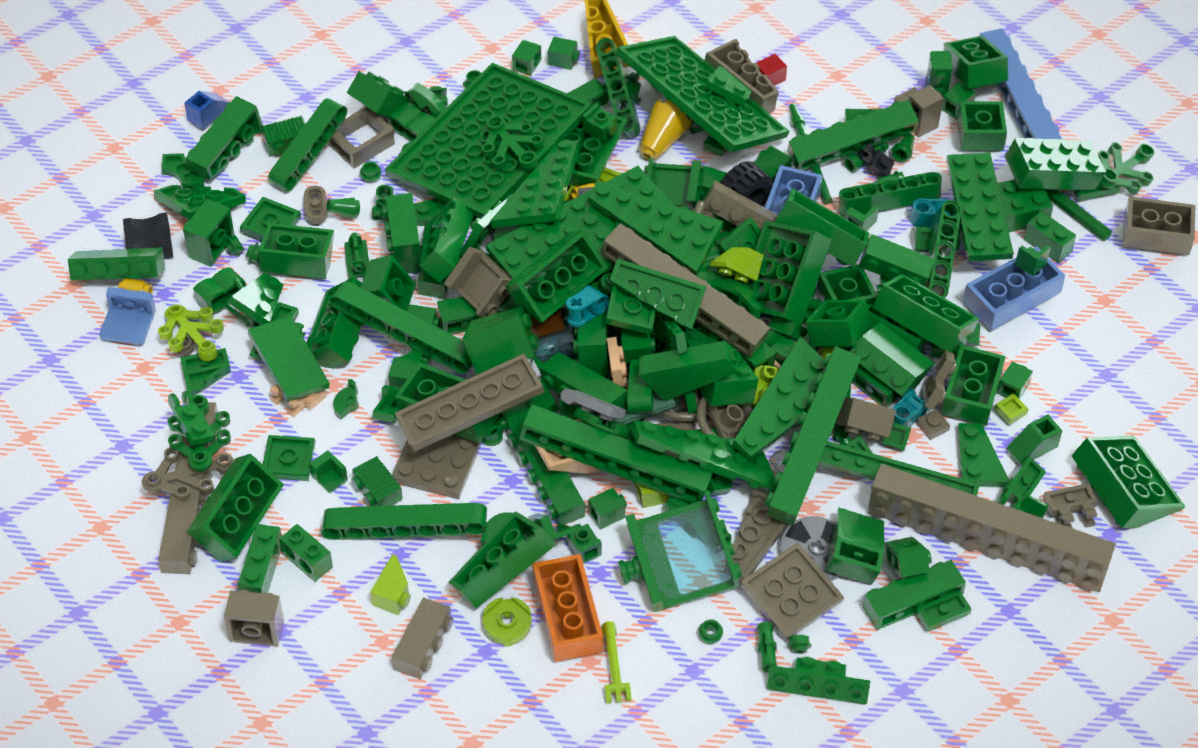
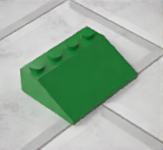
M616 116L617 131L604 142L585 132L583 121L564 139L570 141L578 140L580 145L568 186L596 183L599 180L628 123L627 118Z
M770 221L764 222L754 250L764 255L757 281H747L746 284L743 283V285L758 295L756 302L762 308L761 315L771 318L777 317L802 326L831 244V239L813 230Z
M1135 435L1086 437L1071 456L1076 462L1078 469L1083 472L1090 486L1097 492L1104 506L1109 509L1116 523L1122 529L1143 526L1179 512L1186 507Z

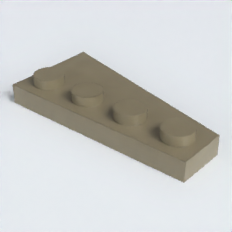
M754 489L743 523H741L738 536L733 544L735 555L731 557L734 564H739L742 573L739 581H742L757 569L789 525L766 515L769 508L765 505L768 495L758 489ZM726 563V565H725V571H724V572L730 575V572H729V569H728V566H727V563Z

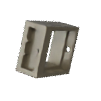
M366 106L343 121L328 141V145L355 169L395 145V130L391 124L381 119L379 114ZM367 124L379 133L358 147H355L345 138Z

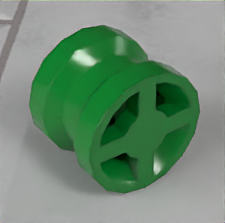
M499 419L495 420L482 439L484 445L496 446L502 442V423Z
M637 556L632 557L629 561H618L624 585L629 584L634 579L638 581L643 580Z

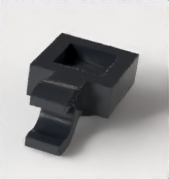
M867 143L864 150L860 148L857 154L860 159L869 163L867 168L877 176L890 175L895 161L879 149L875 151L873 145Z

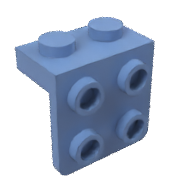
M108 287L106 298L109 310L99 333L102 340L135 345L144 344L156 312L153 294L145 291Z

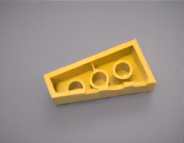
M584 0L594 79L603 76L596 50L599 40L610 38L617 47L629 45L608 0ZM612 48L606 49L604 53L610 52ZM623 63L624 68L630 67L629 65Z

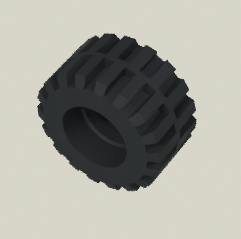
M750 161L741 162L734 166L720 181L721 184L762 207L768 200L773 186L772 178Z

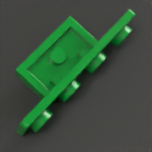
M806 656L796 658L795 669L770 665L767 689L867 704L871 680L846 677L847 664H841L835 660H816L813 657Z

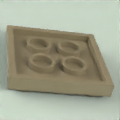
M452 434L413 452L407 440L392 475L399 485L459 500L482 441L478 444Z
M798 542L740 581L741 588L769 622L773 624L785 641L839 605L845 598Z

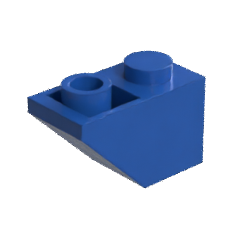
M198 90L184 102L187 121L203 130L215 118L220 116L230 101L217 93Z

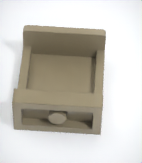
M469 247L444 284L449 289L458 291L477 309L476 314L478 316L485 317L498 312L499 306L510 295L505 285L512 279L482 250Z

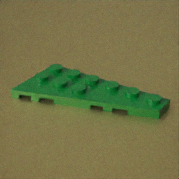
M801 336L734 439L732 445L748 461L796 427L803 411L807 413L810 406L806 405L811 392H817L818 387L815 386L819 372L824 374L826 367L822 366L825 359Z

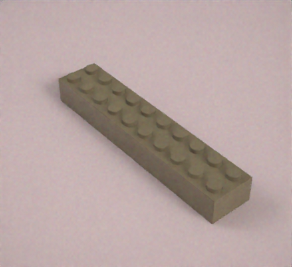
M881 464L871 488L867 513L877 518H884L900 526L916 529L923 534L942 538L946 542H953L965 546L967 549L988 554L993 558L1012 562L1016 566L1035 570L1039 574H1046L1063 582L1076 584L1089 591L1101 592L1116 547L1114 542Z

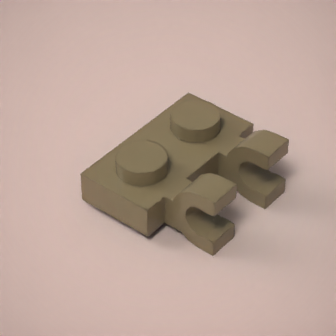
M1089 483L1043 493L1042 499L1048 505L1050 516L1058 515L1061 525L1073 528L1071 522H1074L1075 518L1071 512L1081 511L1085 527L1095 526L1093 518L1097 517L1095 507H1097L1098 501Z

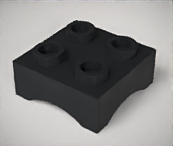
M167 212L144 219H122L126 249L163 247L164 258L173 257Z

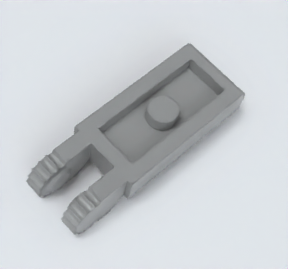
M567 388L561 393L560 399L565 403L581 406L582 410L590 413L597 411L600 413L599 417L613 421V418H624L625 409L592 395Z

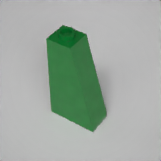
M726 341L688 347V352L678 354L677 350L645 355L640 357L639 376L664 401H667L737 373L739 354Z

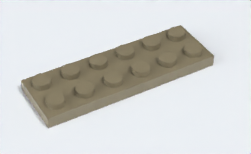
M522 354L396 412L395 416L413 452H416L545 391L526 355Z

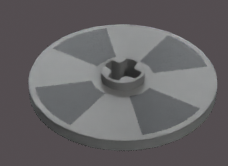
M808 516L796 520L793 526L789 525L786 528L781 539V553L798 542L830 581L841 577V575L825 571L834 521L819 516ZM815 546L820 547L818 553L814 552Z

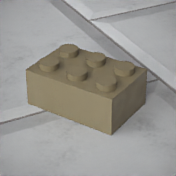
M1129 196L1124 212L1122 247L1190 255L1195 239L1196 205Z

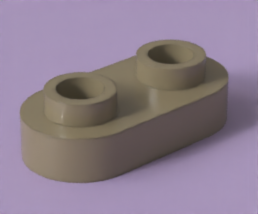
M310 186L304 191L306 220L311 224H321L328 217L326 211V192L321 186Z

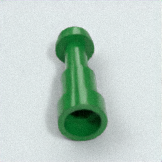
M887 142L874 146L875 151L879 149L885 153L889 149V145ZM852 153L844 158V165L851 173L859 170L866 163L865 160L857 156L858 153Z

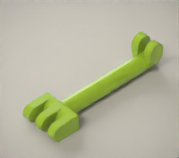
M606 621L601 625L603 637H606L612 684L605 685L604 687L606 704L612 703V693H615L617 703L622 702V692H625L626 701H632L630 682L622 683L616 643V624L613 621Z

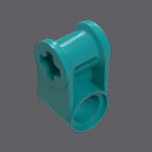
M920 198L915 200L910 215L911 224L913 226H933L936 212L948 199Z
M587 286L576 295L568 298L566 301V307L569 310L568 324L573 327H581L596 316L604 313L609 305V297L594 287Z
M911 389L894 405L893 409L896 410L893 422L911 427L930 408L926 407L924 400L916 395V391Z

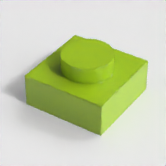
M1014 393L995 405L996 412L1009 425L1026 416L1029 410Z

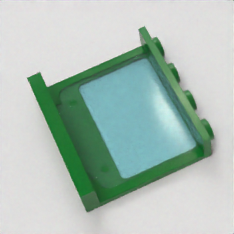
M709 491L705 492V500L636 520L634 513L625 516L654 612L740 587L741 569L738 563H733L731 556L735 555L731 541L726 542L724 534L728 533L724 519L719 520L717 512H720L719 504L716 498H711Z

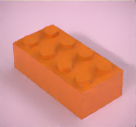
M581 554L533 563V582L554 662L603 653V633Z

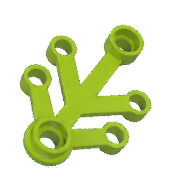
M174 304L165 310L164 315L167 322L158 328V334L161 340H169L168 345L171 352H179L183 349V342L188 334L198 346V354L201 360L211 361L217 357L216 345L210 340H205L198 332L206 331L219 334L224 331L221 319L212 320L214 316L210 307L201 308L199 311H190L182 305ZM188 319H200L203 322H192ZM175 325H180L176 336L172 338V330Z

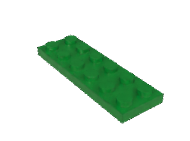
M991 152L947 155L946 163L954 200L961 207L960 228L967 260L1013 259L1014 252Z

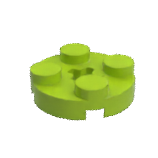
M503 597L494 599L485 607L483 612L482 624L484 632L491 640L501 643L505 647H510L514 643L523 640L532 628L529 606L521 599L515 597L504 600ZM511 617L513 618L512 623L504 624L502 618L508 619Z

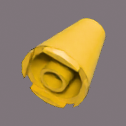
M658 99L653 105L639 147L641 155L648 160L649 158L658 159L692 125V119L690 118L689 120L686 114L682 113L671 101L666 100L663 103L660 102L661 99Z

